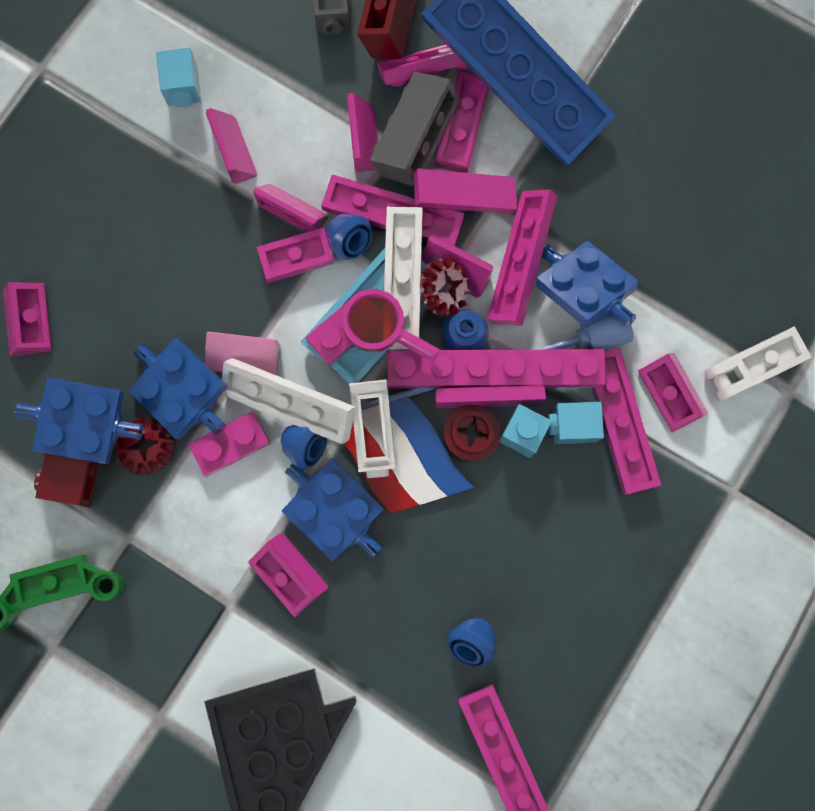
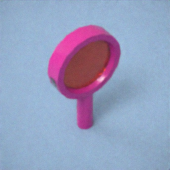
M379 289L363 290L353 295L345 305L342 314L343 330L349 342L356 348L366 352H382L398 342L432 362L435 360L440 349L403 329V309L398 300L390 293Z

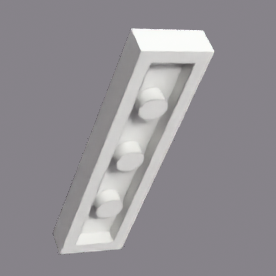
M387 207L384 291L396 298L403 309V329L419 338L422 208ZM385 301L383 310V340L389 338L397 324L393 308ZM396 342L392 347H390V348H388V349H409V348H407V347H405V346L399 344L398 342Z
M234 358L224 362L222 380L229 387L222 393L223 396L298 427H308L311 432L337 443L344 444L350 439L355 406Z

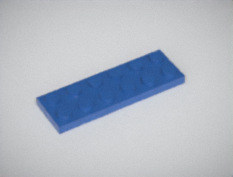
M434 0L421 13L420 18L565 167L616 116L507 0Z

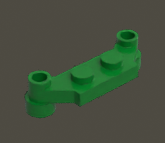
M78 555L9 574L10 583L0 595V612L3 614V618L0 620V631L14 624L22 610L90 592L91 596L98 601L114 600L123 593L125 581L116 572L106 571L89 563L87 555ZM109 580H112L113 582V589L111 592L107 589V583Z

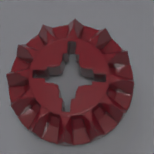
M451 258L437 259L429 263L424 269L420 278V294L424 304L433 313L440 316L453 315L458 313L460 308L467 305L466 296L472 291L467 288L466 281L469 276L463 273L462 264L454 263ZM446 282H453L452 288L448 292H438Z
M464 405L455 409L448 416L443 427L444 443L447 444L452 455L463 459L465 462L481 461L487 458L496 450L500 441V426L496 417L489 410L479 405ZM473 420H475V432L485 437L475 438L470 447H468L467 436L460 431L467 430Z
M139 417L131 423L143 424V431L129 429V431L142 432L146 440L159 443L147 449L148 454L145 457L141 451L131 449L135 445L140 444L141 439L137 440L119 436L115 452L121 465L129 471L139 475L154 474L169 463L174 452V439L158 420Z

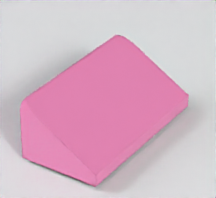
M207 332L205 364L213 372L223 373L224 362L234 358L276 375L280 344L276 339Z

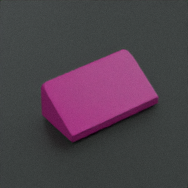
M348 93L347 102L354 169L356 172L377 171L370 161L373 149L378 143L375 109L370 103L356 94Z
M213 108L206 109L207 119L232 183L238 184L255 178L257 171L236 118Z
M272 184L258 186L253 190L259 207L305 232L322 228L328 219V215L323 211Z
M434 235L430 236L421 261L428 265L437 259L451 258L454 263L462 264L463 273L469 276L466 281L467 288L472 291L469 294L476 298L481 297L491 278L494 269L493 265Z
M7 282L3 289L10 357L50 352L52 349L44 283Z
M668 353L638 370L672 433L708 414L675 353Z
M282 533L269 540L248 561L249 565L294 618L328 589L323 579Z

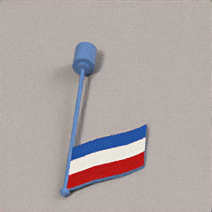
M613 315L598 319L588 328L580 324V329H576L577 337L536 350L563 349L579 344L581 349L607 350L632 342L634 338L632 325L629 324L628 327H625ZM412 388L388 396L395 469H388L389 476L367 478V472H362L372 492L392 514L475 488L455 467L434 427L409 398L410 396L436 388ZM379 399L361 404L367 458L385 456ZM353 422L350 439L344 444L358 464Z

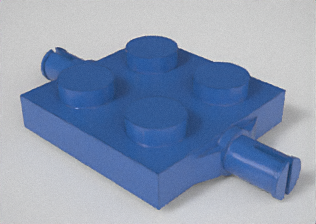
M588 240L566 255H561L549 244L546 247L544 246L541 257L550 263L552 267L537 277L536 287L582 326L588 328L598 319L613 315L625 327H628L629 324L631 325L635 321L636 314H633L622 303L624 299L637 290L639 281Z
M174 338L165 350L157 356L145 344L137 347L140 351L134 350L133 355L146 366V369L128 391L174 438L182 440L193 426L201 422L214 435L222 431L219 428H225L226 424L212 410L217 399L229 386L184 342Z
M47 377L43 399L39 406L23 404L21 402H18L15 406L16 409L29 411V413L14 411L15 418L36 421V433L32 451L110 464L113 446L119 436L140 440L143 435L142 433L129 431V429L143 431V424L122 421L121 406L124 391Z
M333 458L319 472L311 476L292 463L290 465L291 468H287L285 474L299 488L295 497L281 511L332 562L336 561L347 548L356 544L373 559L377 553L368 543L377 552L383 547L367 532L372 522L385 508Z

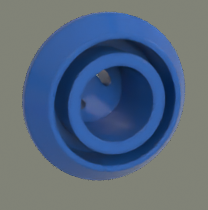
M340 214L329 223L326 233L333 253L342 260H350L362 255L369 247L372 239L370 222L360 215Z
M468 309L458 310V313L448 315L441 328V338L448 350H482L489 337V329L485 319L477 312Z
M293 424L285 428L280 440L283 453L300 469L315 465L322 457L327 445V438L311 432L308 427H298Z
M480 618L467 619L449 632L447 636L449 650L461 663L470 667L480 668L493 662L495 658L496 635L492 626L487 621Z

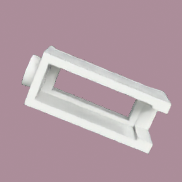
M387 380L349 383L352 406H355L353 422L358 472H367V478L389 476L388 469H395V457ZM379 397L385 456L367 458L361 399Z

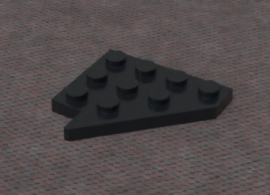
M312 668L204 701L231 811H298L357 702L356 695L325 704L316 669Z

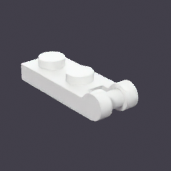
M794 326L709 367L704 372L708 380L713 379L719 390L716 394L720 402L812 357ZM731 369L735 371L739 379L734 384H731L726 374Z

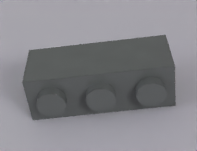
M414 71L408 85L403 89L402 97L394 113L389 117L387 127L379 143L375 145L370 159L383 178L414 186V172L417 169L427 168L460 101L450 79Z

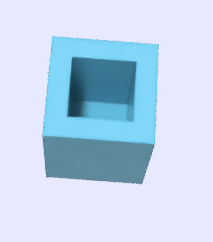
M191 48L156 52L160 91L167 105L187 107L192 103L201 102L198 69Z
M601 402L558 403L552 409V414L547 416L548 419L552 420L548 428V434L554 435V444L597 443L604 438Z
M519 404L513 412L499 443L531 458L537 452L552 420Z

